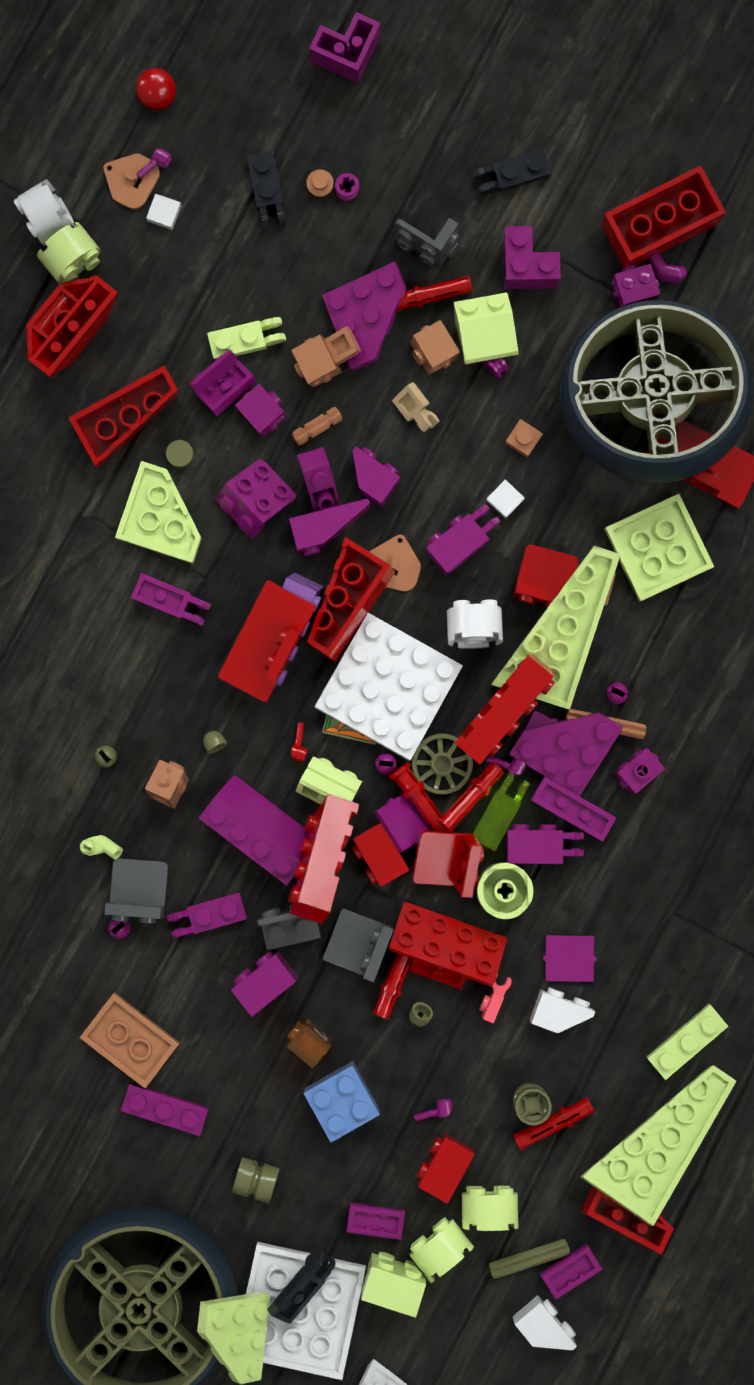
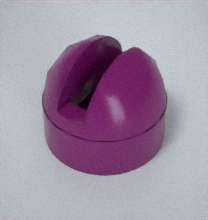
M620 682L612 683L606 689V698L612 704H621L628 697L627 687ZM612 688L620 692H623L624 696L621 697L615 693H612Z
M390 753L380 754L375 761L376 769L383 775H389L395 771L397 760ZM391 761L393 762V767L379 766V762Z
M111 920L108 924V932L113 938L122 939L130 933L131 924L129 920ZM123 922L125 926L115 934L112 930Z

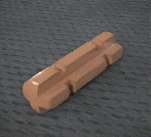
M333 407L326 411V415L321 414L306 423L304 428L300 427L293 431L292 436L298 445H302L308 441L309 437L314 438L330 428L331 424L335 425L340 422L342 415L336 407Z

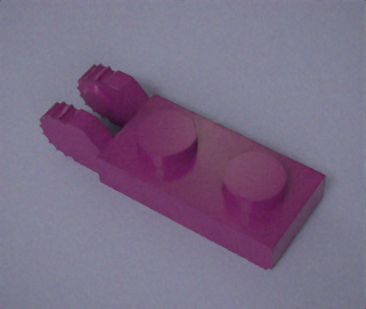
M143 573L140 574L131 599L201 626L204 619L198 615L185 612L188 603L190 602L203 610H209L211 604L193 597L189 592Z
M240 892L187 907L186 910L166 915L168 921L173 922L180 920L182 917L189 916L191 922L189 927H181L172 931V938L192 932L194 934L247 919Z

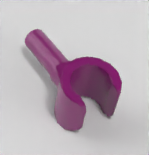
M163 149L155 150L152 160L136 175L141 179L155 168L157 164L164 169L167 168L172 160L170 154Z
M488 756L486 761L488 763L494 762L515 776L521 775L526 768V764L515 757L510 764Z
M436 1100V1109L415 1114V1121L435 1116L447 1117L452 1111L451 1100Z

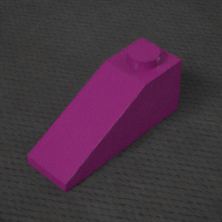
M369 499L289 518L298 554L304 553V556H311L320 553V548L327 546L370 508Z

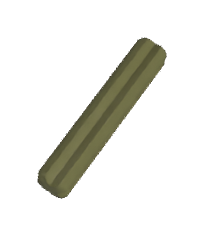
M561 1239L491 1262L489 1269L492 1277L497 1279L570 1254V1249L567 1241Z

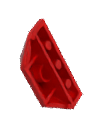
M98 276L60 283L26 325L28 360L49 377L54 376L72 364L105 324L119 293Z

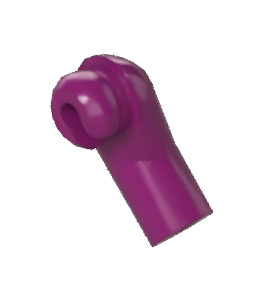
M660 253L648 259L660 281L679 283L686 278L687 271L683 266L666 265Z

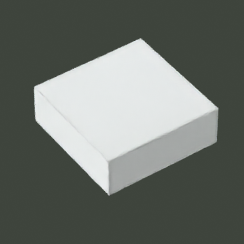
M155 194L146 217L147 221L173 230L182 206L181 202Z
M504 480L486 501L506 519L525 498L511 484Z

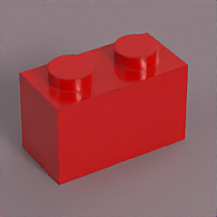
M381 823L353 838L356 844L351 847L359 860L364 858L369 868L365 871L373 884L378 882L380 887L409 871L395 844Z
M444 1133L441 1139L437 1137L434 1140L429 1151L432 1153V1156L428 1163L423 1162L416 1177L419 1178V1188L448 1204L475 1153L473 1148Z

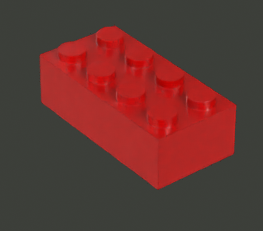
M700 165L605 213L601 226L622 266L625 268L630 265H638L653 255L662 253L719 224L726 211Z

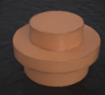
M315 170L307 178V188L312 195L324 197L333 189V178L325 170Z

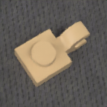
M414 382L408 384L392 400L406 420L409 422L415 419L423 432L433 428L439 422L434 413L425 409L430 403Z

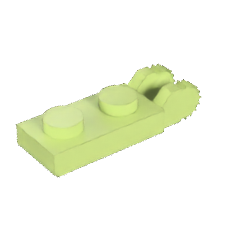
M269 318L261 322H250L207 333L214 361L229 349L235 356L263 350L267 346L286 341L284 333H276L265 338L262 333L264 330L277 328L282 325L281 318Z

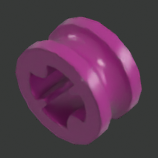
M350 173L340 175L335 182L337 196L344 201L355 199L359 193L357 177ZM344 182L354 185L351 187V192L346 193L345 189L341 190Z
M502 358L483 361L486 369L497 379L502 377V372L509 370L508 365Z

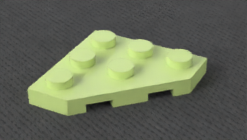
M141 461L115 538L194 564L202 538L168 470Z
M263 1291L200 1302L197 1332L202 1339L209 1343L211 1346L210 1350L220 1364L227 1368L229 1371L228 1375L232 1381L239 1384L261 1380L268 1321L267 1309L270 1303V1294Z

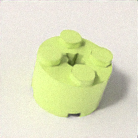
M79 222L75 223V228L67 225L57 231L45 242L48 248L44 253L41 249L37 253L39 260L58 283L78 280L79 273L85 269L90 271L100 263V260L97 258L100 248Z
M499 862L488 866L482 871L479 876L476 895L482 908L489 914L500 919H511L523 913L531 903L533 884L527 873L519 866ZM502 883H506V886L511 888V892H508L505 898H503L502 894L497 893V889L502 887Z
M466 1186V1192L462 1193V1228L469 1230V1224H472V1226H477L478 1231L509 1230V1224H511L512 1228L518 1229V1193L513 1192V1188H510V1186H494V1191H485L483 1186Z
M444 1217L432 1227L434 1233L426 1239L422 1235L411 1244L410 1249L412 1252L410 1257L430 1283L435 1281V1273L441 1277L465 1257L463 1250L466 1247L469 1251L474 1248L473 1244L453 1219L448 1221Z

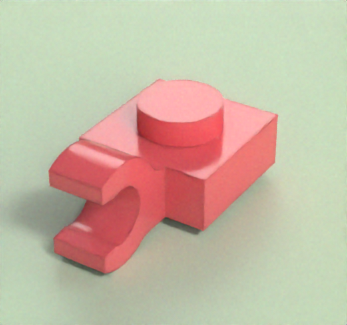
M510 977L506 978L503 985L496 984L495 980L490 996H484L479 1009L483 1012L482 1018L484 1020L494 1023L504 999V994L511 985Z

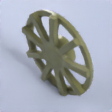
M435 734L424 739L417 747L412 757V772L418 781H424L432 774H436L434 788L424 783V789L433 794L447 795L458 791L467 783L472 773L473 760L467 753L464 756L452 758L451 755L457 747L455 742L449 751L444 753L442 738L455 742L458 738L450 734ZM437 739L438 753L435 754L425 744ZM422 748L431 756L432 759L430 761L417 760ZM468 760L467 772L455 768L454 764ZM416 765H427L431 769L420 777ZM450 772L464 776V779L455 786ZM442 776L446 777L451 789L438 790Z

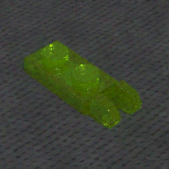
M510 772L507 774L499 791L495 792L473 832L479 843L493 851L497 849L529 786V783L524 780L519 785L514 799L507 796L505 792L511 786L515 776Z

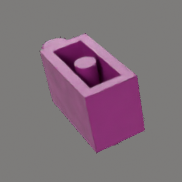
M484 504L472 515L468 514L464 518L461 515L457 516L448 524L450 527L448 531L443 535L438 532L427 541L429 546L426 547V553L445 576L485 546L489 541L486 534L501 522L496 517L488 521L483 528L478 526L475 521L488 512L490 508L487 504Z
M512 824V830H506V863L563 864V856H584V850L580 848L563 850V839H584V833L563 832V830H556V825H540V830H529V825Z

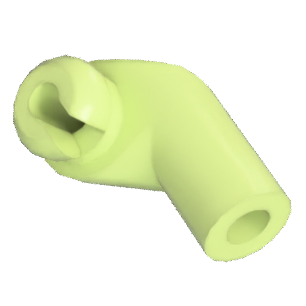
M103 835L85 839L80 844L81 852L89 856L106 853L111 858L117 859L123 851L120 846Z

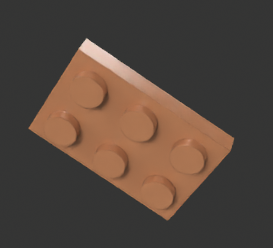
M117 993L112 994L80 1036V1039L144 1088L148 1086L180 1043Z

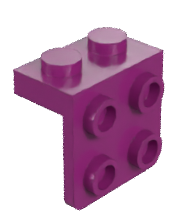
M259 459L225 483L216 498V502L223 511L228 513L238 523L241 530L253 539L261 532L270 518L294 501L296 494L264 460Z

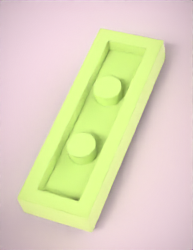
M708 1004L646 1058L666 1080L724 1031L728 1025L714 1008Z

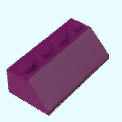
M234 775L214 797L199 819L285 885H288L294 877L298 862L302 861L303 855L299 854L303 839L307 838L308 831H305V828Z

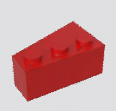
M592 1186L580 1211L661 1255L674 1229L661 1215H659L654 1226H650L594 1186Z

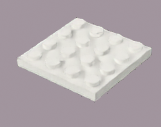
M367 613L314 708L410 761L463 665Z
M257 1242L246 1294L261 1291L269 1293L270 1306L293 1279L295 1274L305 1266V1259L311 1253ZM335 1259V1268L325 1280L326 1282L291 1324L271 1316L268 1312L263 1363L342 1380L366 1265Z

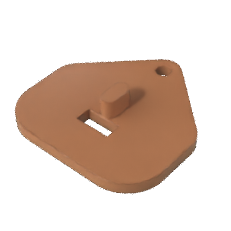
M133 154L106 163L103 168L113 200L129 209L143 207L160 177L158 165L142 177L138 188H135L134 185L139 178L136 173L144 168L151 159L141 154Z
M397 535L370 551V553L388 563L393 570L398 571L397 576L393 575L387 584V588L409 591L415 587L421 564L403 535ZM400 538L403 541L402 543H398L397 540Z

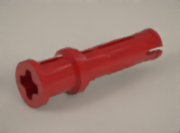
M409 762L391 773L389 778L395 780L404 792L402 796L407 800H411L432 830L446 832L437 822L443 815L425 792L423 781H418L410 770L411 765Z

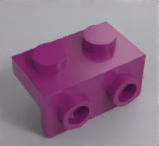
M229 349L202 373L197 375L190 382V386L199 399L218 416L253 386L257 380Z

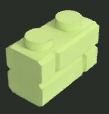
M313 756L299 781L296 792L319 804L323 802L327 794L352 802L362 781L358 780L357 776L350 771H341L333 767L329 760L325 758L318 759Z

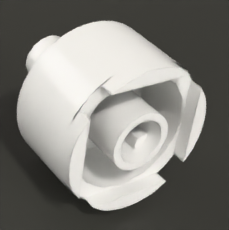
M47 179L22 193L14 200L22 215L25 214L29 222L26 225L34 237H38L43 245L63 227L70 225L72 228H75L71 214L62 199L58 198L56 194H52L55 189Z
M468 600L454 601L453 607L447 610L448 645L453 646L454 642H458V648L489 647L490 641L495 640L496 645L503 642L502 609L497 606V601L483 600L481 604H470Z

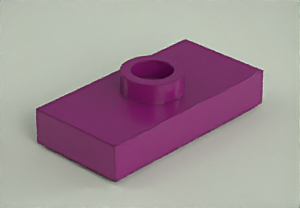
M350 1202L346 1232L401 1240L405 1210Z
M586 1243L541 1272L540 1275L556 1300L603 1269Z

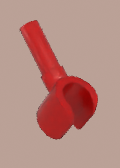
M304 723L297 724L296 740L291 749V758L301 763L304 762L308 752L307 748L301 746Z

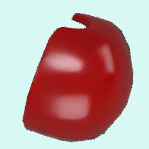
M151 68L145 70L137 79L136 95L143 106L157 111L167 108L174 101L176 84L172 76L165 70Z

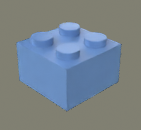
M353 1061L304 1089V1095L330 1142L380 1115V1109Z

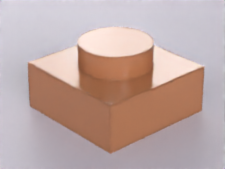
M345 326L324 339L335 364L340 365L361 352L350 327Z
M520 419L505 444L528 458L543 433Z

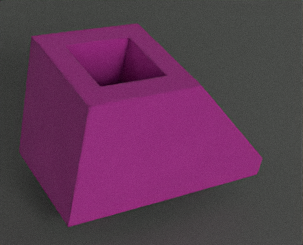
M355 446L352 451L359 493L382 508L400 482V477L397 475L398 470L388 463L382 465L376 461V455L369 449L363 447L361 450Z
M318 448L297 455L314 512L340 506L324 448Z

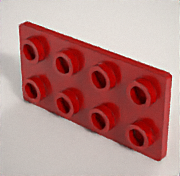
M685 420L675 426L678 452L696 447L713 436ZM665 439L656 440L659 444L669 443ZM733 446L715 465L682 481L735 508H740L754 482V456Z
M270 580L266 581L218 677L263 702L268 701L316 605Z
M404 902L389 950L413 959L409 969L410 972L461 990L466 978L488 986L494 985L507 938Z

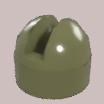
M217 731L208 732L203 739L204 747L208 754H213L227 745L224 736Z
M101 746L95 752V761L101 767H111L117 761V752L111 746ZM102 750L111 759L108 763L99 754Z
M422 1002L415 1003L409 1013L411 1023H414L417 1027L427 1025L433 1016L431 1007ZM418 1012L423 1014L422 1018L418 1016Z

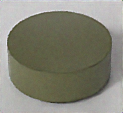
M175 440L168 445L166 457L172 466L185 468L193 461L194 452L186 441Z

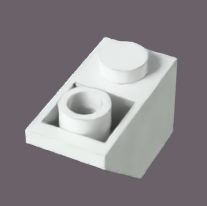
M549 987L548 991L540 989L529 1021L539 1027L560 1033L594 1017L595 1011L589 1008L590 1002L574 997L573 1001L563 998V992Z
M537 1295L513 1316L515 1326L533 1347L573 1350L577 1347L573 1338L576 1335L566 1321L561 1324L555 1316L558 1313L548 1299L543 1302Z

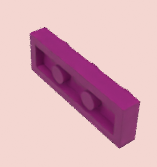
M543 777L531 798L532 802L602 842L616 817L547 777Z
M130 1083L121 1111L200 1136L209 1107Z

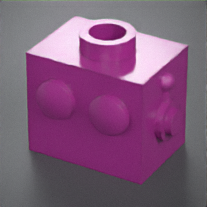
M651 264L641 267L630 265L623 268L622 272L614 274L611 284L614 290L613 297L617 300L619 308L628 304L652 301L659 298V282L655 279Z
M260 384L255 386L250 392L245 393L242 399L235 404L238 410L263 437L271 431H275L278 425L288 417L280 408V405L283 403L273 391L267 393Z
M644 748L634 753L629 761L621 764L614 775L619 779V785L623 789H627L631 794H636L665 768L658 761L659 758L655 753L652 754L648 748Z

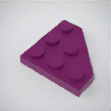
M396 262L390 263L322 295L336 332L345 326L350 327L361 349L360 353L347 360L350 369L353 371L378 360L382 343L386 334L390 331L396 316V309L406 292L407 287Z
M596 712L579 718H571L545 726L524 729L509 754L580 796L623 727L602 713Z

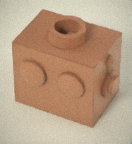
M441 320L421 328V331L414 334L410 341L414 349L412 354L419 365L423 364L429 375L441 368L449 367L451 362L455 361L460 353Z
M321 335L309 338L305 343L292 349L297 361L294 364L297 373L301 378L305 377L307 383L313 387L323 382H329L332 380V377L342 372L339 365L335 364L324 342L325 338Z
M159 760L145 790L150 798L175 809L186 789L189 779L184 771V767L172 761L166 763Z

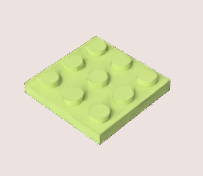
M680 494L604 529L615 553L620 554L619 561L639 602L714 567Z

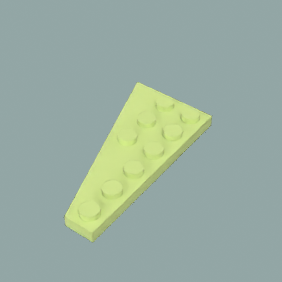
M596 546L592 547L494 679L492 685L501 688L531 652L556 673L552 678L556 682L546 695L541 692L536 699L570 710L620 558L619 553Z
M714 1065L709 1066L580 1177L650 1226H654L736 1080Z

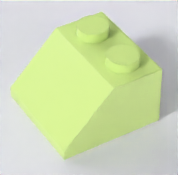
M507 293L454 302L455 325L465 364L518 355L513 312Z

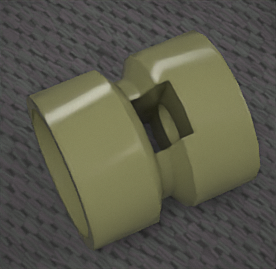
M526 1083L519 1086L514 1092L512 1103L517 1116L522 1122L528 1125H538L548 1119L552 1105L550 1098L541 1086L535 1083Z
M242 1157L232 1193L244 1197L253 1194L254 1200L269 1204L280 1168L268 1164L259 1167L257 1161Z

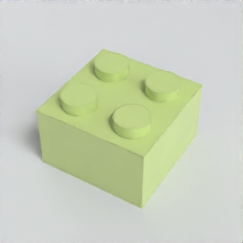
M379 1252L377 1255L372 1253L362 1284L361 1300L416 1318L426 1286V1278L423 1272L413 1261L406 1260L405 1263L394 1260L395 1257L391 1254Z

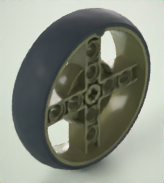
M663 300L642 301L622 306L607 313L582 333L569 352L562 371L560 403L566 426L579 448L597 465L628 480L644 483H668L683 480L707 470L719 462L733 448L745 430L750 418L753 405V379L749 362L742 347L733 334L717 319L700 309L683 303ZM663 332L678 334L697 342L711 352L723 367L691 370L681 358L665 352ZM635 333L637 356L625 365L618 378L582 381L586 367L600 350L617 339ZM646 340H652V341H654L655 343H654V344H647V343H645L644 341H646ZM655 364L659 368L651 369L648 365ZM706 384H714L717 388H708ZM685 386L690 390L681 391L678 389V387ZM627 391L632 392L634 396L628 397L623 395V393ZM598 394H603L607 396V398L598 399L595 396ZM732 401L725 422L712 437L696 447L678 452L675 426L687 418L695 405ZM621 412L624 418L632 425L647 430L650 454L635 452L615 444L596 429L587 415ZM662 414L665 418L657 419L653 415ZM665 439L669 443L659 444L656 440Z
M132 1207L116 1210L91 1221L76 1232L55 1258L45 1283L42 1299V1323L45 1339L56 1364L69 1381L74 1385H203L221 1364L210 1350L211 1346L209 1343L205 1348L180 1323L182 1299L178 1288L203 1264L212 1280L217 1299L238 1296L231 1266L217 1242L203 1228L178 1213L154 1207ZM149 1231L168 1236L180 1242L181 1245L159 1268L147 1264L124 1268L98 1242L124 1232ZM178 1260L182 1261L187 1269L179 1272L174 1269L172 1263ZM94 1263H103L107 1268V1272L98 1273L94 1269ZM75 1267L101 1292L99 1317L102 1328L81 1351L70 1335L64 1306L66 1287ZM161 1281L165 1283L167 1290L165 1292H158L155 1290L153 1283ZM121 1282L125 1284L127 1292H117L114 1288V1283ZM144 1304V1311L138 1312L135 1310L137 1305ZM162 1322L167 1326L168 1330L163 1333L158 1332L154 1328V1324ZM123 1323L127 1327L128 1332L123 1334L117 1332L114 1324ZM183 1342L188 1350L186 1352H178L174 1348V1344ZM95 1345H105L108 1353H98L95 1350ZM157 1347L181 1373L157 1382L138 1383L112 1377L101 1371V1369L121 1348L131 1351H146Z

